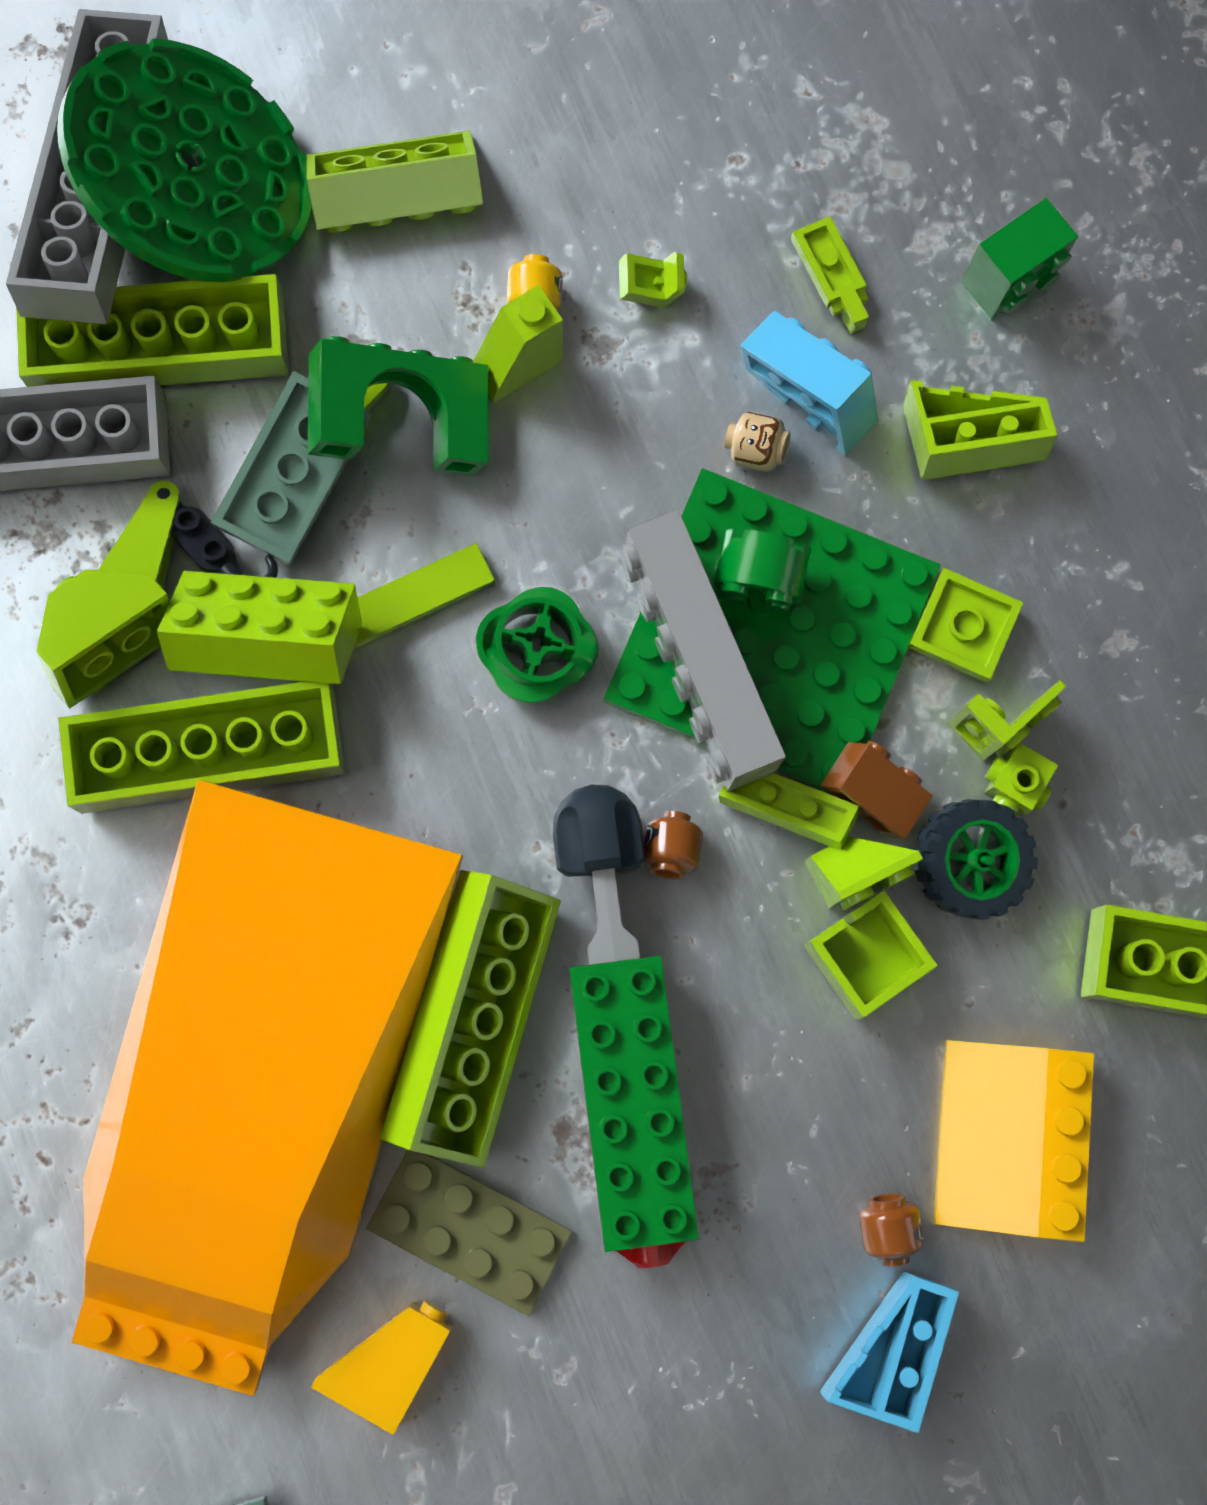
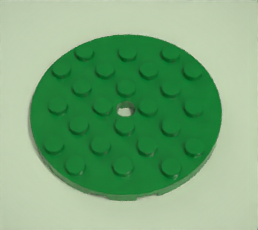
M151 39L149 44L130 45L128 40L113 44L99 51L94 59L85 66L82 65L64 95L58 115L57 133L62 163L76 195L86 210L125 249L147 263L174 275L206 282H230L245 276H256L269 270L279 263L300 239L306 228L312 206L307 184V156L305 152L300 153L291 134L294 131V127L285 113L274 100L269 103L251 86L254 81L251 77L236 66L206 50L165 39ZM180 153L191 155L198 167H193L189 170V165L182 159Z

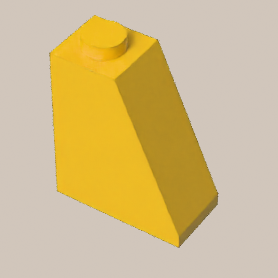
M424 1300L421 1306L412 1302L325 1368L316 1377L311 1388L394 1435L451 1331L453 1324L446 1321L448 1313Z

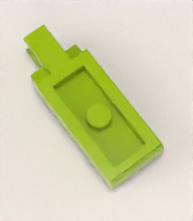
M828 216L793 231L791 241L826 308H829L832 316L841 314V318L850 334L866 328L869 315L863 304L868 300L865 292L867 285L832 218Z

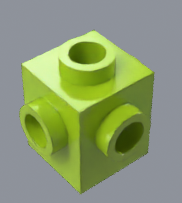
M1020 742L1012 750L1008 751L1004 759L998 756L994 760L984 777L990 783L983 794L993 799L998 805H1006L1015 811L1014 816L1017 814L1022 817L1032 811L1033 808L1039 811L1053 790L1047 784L1059 765Z

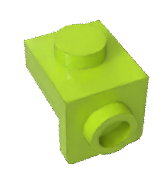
M674 252L662 261L626 253L619 259L620 299L665 308L685 291L687 272L684 269V255Z

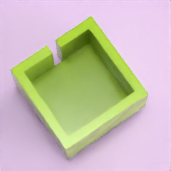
M884 890L803 945L855 1020L866 1017L938 966Z

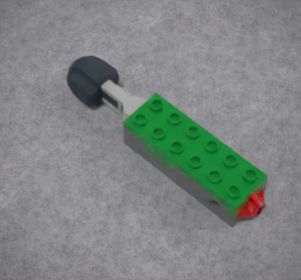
M590 784L575 789L561 801L554 815L552 835L557 870L567 877L591 876L598 931L587 947L589 965L569 967L603 1246L605 1252L616 1251L637 1268H652L669 1264L686 1241L699 1240L662 958L661 956L640 958L638 940L622 926L615 873L638 868L646 860L642 822L635 804L625 793L609 785Z

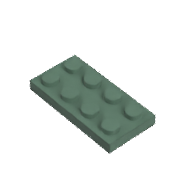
M295 371L292 372L210 522L214 527L289 566L294 561L348 461L345 459L308 455V378ZM365 408L364 429L372 416L371 411Z

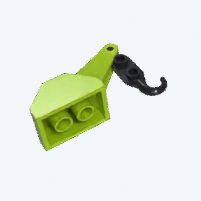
M158 481L150 487L141 505L98 570L85 569L76 576L65 578L56 586L54 591L48 594L36 652L54 692L69 709L161 647L157 629L169 605L167 593L163 588L174 540L202 571L206 573L244 575L239 569L234 548L230 541L218 528L210 523L211 520L203 511L196 507L183 506L178 487L170 481ZM266 555L265 561L268 569L263 577L277 578V563L272 556Z

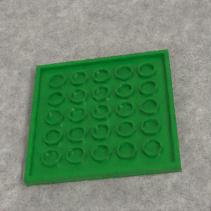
M702 468L681 517L785 753L786 758L775 774L830 794L820 785L847 743L867 744L872 739L941 564ZM734 529L732 538H742L744 529L774 533L795 539L793 548L802 551L804 543L811 547V554L801 602L792 603L790 610L783 612L765 608L763 606V599L747 597L746 603H736L721 599V589L714 585L724 532ZM640 611L605 693L603 703L697 741L689 722V718L693 717L691 707L688 701L680 702L672 683V678L676 677L671 661L664 663L658 652L655 638L659 636L654 621L647 623Z

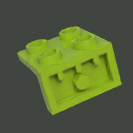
M1060 679L1037 698L1010 725L1004 720L1006 715L1002 708L989 698L984 699L979 693L947 724L983 761L994 752L1002 757L1031 732L1025 726L1026 724L1032 729L1062 703L1057 695L1067 685Z

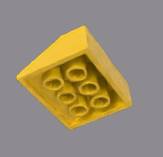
M945 1041L934 1224L1085 1242L1094 1053Z

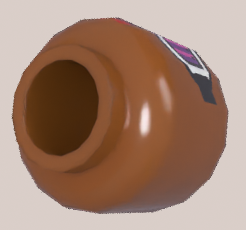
M666 811L664 817L655 818L648 823L644 840L646 851L644 863L651 868V874L669 880H682L685 878V874L697 869L703 832L699 826L690 822V815L679 811Z
M899 1193L881 1194L869 1199V1205L865 1206L859 1214L864 1250L869 1256L882 1259V1265L884 1266L908 1264L910 1262L909 1256L920 1251L924 1242L918 1207L913 1202L906 1201V1196Z

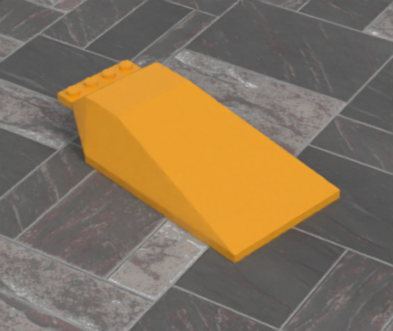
M197 780L83 1178L84 1300L71 1343L247 1395H255L271 1344L352 1251L383 1141L380 1139L464 854L204 780Z

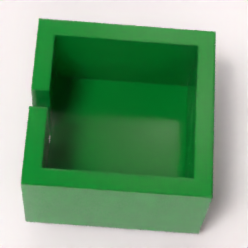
M1046 197L978 245L961 283L991 320L1003 311L1009 315L1028 299L1026 295L1038 288L1042 292L1060 277L1061 274L1058 270L1072 258L1069 252L1079 236Z

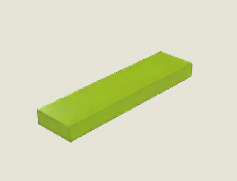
M477 543L359 596L358 603L362 624L353 650L495 585V579Z

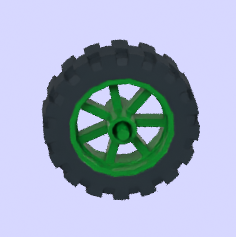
M966 799L961 802L946 804L943 806L944 810L934 812L927 819L929 822L928 826L921 828L917 840H920L919 848L914 850L920 852L923 860L918 862V870H915L918 882H922L925 887L922 891L929 900H934L937 903L936 906L939 909L956 916L986 920L990 919V916L999 917L1008 913L1007 908L1018 906L1024 899L1022 894L1026 889L1030 890L1034 882V878H1031L1033 869H1037L1038 857H1034L1033 848H1037L1033 836H1029L1026 831L1029 826L1023 818H1016L1013 815L1015 813L1013 809L1006 805H998L995 801ZM972 826H981L976 843L973 845L966 829ZM992 833L999 846L985 849L989 835ZM958 837L963 848L957 853L951 852V847ZM1001 855V863L998 870L994 867L995 856ZM949 859L956 860L960 866L953 875L951 874ZM982 871H986L994 877L993 882L984 889ZM970 872L973 892L966 891L958 885Z

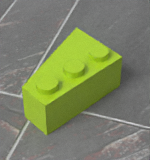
M910 380L903 403V410L921 480L1047 460L1058 435L1046 397L992 391L991 395L964 392L965 387L951 385L950 390L925 387L923 386V381Z

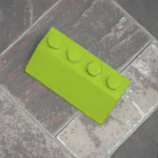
M470 130L307 154V184L317 230L327 229L328 232H342L350 229L352 224L368 222L370 226H382L391 223L393 218L409 216L413 220H422L432 217L434 212L450 210L452 213L461 214L474 210L477 205H483L477 156Z

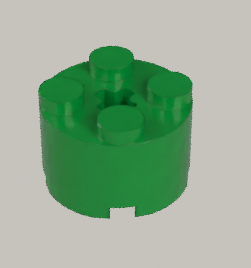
M734 529L724 532L714 585L721 589V599L736 603H746L747 597L763 599V606L765 608L788 612L792 603L801 602L811 554V547L804 543L802 551L793 548L795 539L786 536L744 529L742 538H732Z

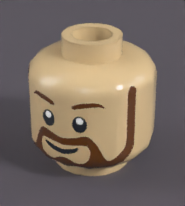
M745 412L737 424H729L725 437V448L731 449V457L735 465L770 472L777 464H784L789 449L791 433L785 430L784 422L777 417Z

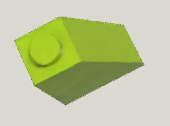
M540 285L501 307L473 360V363L488 365V398L492 404L563 362V319Z

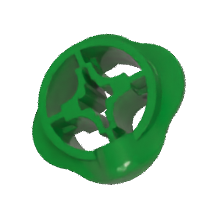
M536 587L526 590L507 604L492 610L481 621L475 636V647L479 659L492 675L497 687L509 698L522 703L545 701L555 696L568 685L581 680L592 669L599 654L597 637L590 624L580 613L576 603L566 593L551 587ZM528 614H537L536 620L531 627H515L514 631L505 629L506 625L515 618ZM551 619L558 623L565 631L570 645L565 644V639H561L553 634L550 628ZM533 637L541 639L540 646L542 648L540 652L532 650L533 645L531 641ZM502 644L508 645V650L514 651L521 656L523 661L522 671L518 670L508 660ZM558 659L569 661L563 669L554 674L536 676L537 669L542 662H557Z

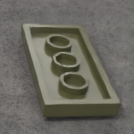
M408 1149L366 1227V1230L527 1316H530L572 1232L566 1226L440 1159Z

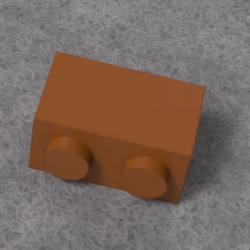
M868 741L867 744L848 742L820 786L832 796L858 805L860 809L859 817L883 836L905 840L933 795L920 785L922 779L916 773L905 767L898 768L889 760L891 754L879 744Z

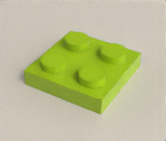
M943 568L919 619L908 649L988 683L992 678L1023 602Z

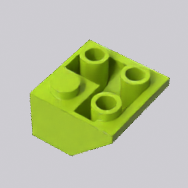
M849 836L841 850L829 846L811 855L804 862L828 908L840 903L843 910H847L875 895L872 889L873 886L880 884L882 890H886L914 875L915 872L912 866L923 860L917 850Z

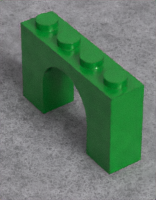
M341 336L321 338L309 353L308 455L351 460L364 447V398L367 388L376 384L391 383L405 387L417 395L430 414L433 427V471L474 476L489 463L488 365L473 363L471 358L464 356H455L449 359L436 357L426 350H412L409 352L392 350L391 346L384 343L355 344L350 343L347 338Z

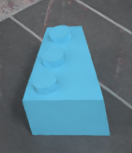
M774 310L740 345L746 370L785 404L792 399L809 413L810 416L806 419V422L816 430L822 425L832 433L839 442L835 448L844 456L878 422L872 372L862 361L858 359L852 361L841 354L829 340L825 338L818 339L807 332L806 328L797 319L792 317L787 319Z
M903 1271L822 1387L820 1394L829 1403L919 1434L959 1291L948 1285Z

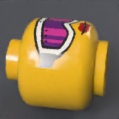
M526 255L524 261L513 264L509 269L507 303L540 285L558 311L562 298L563 275L561 270L549 263V258L544 255Z

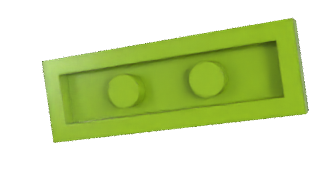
M775 773L729 792L726 791L723 785L718 795L721 804L840 850L860 815L859 806Z

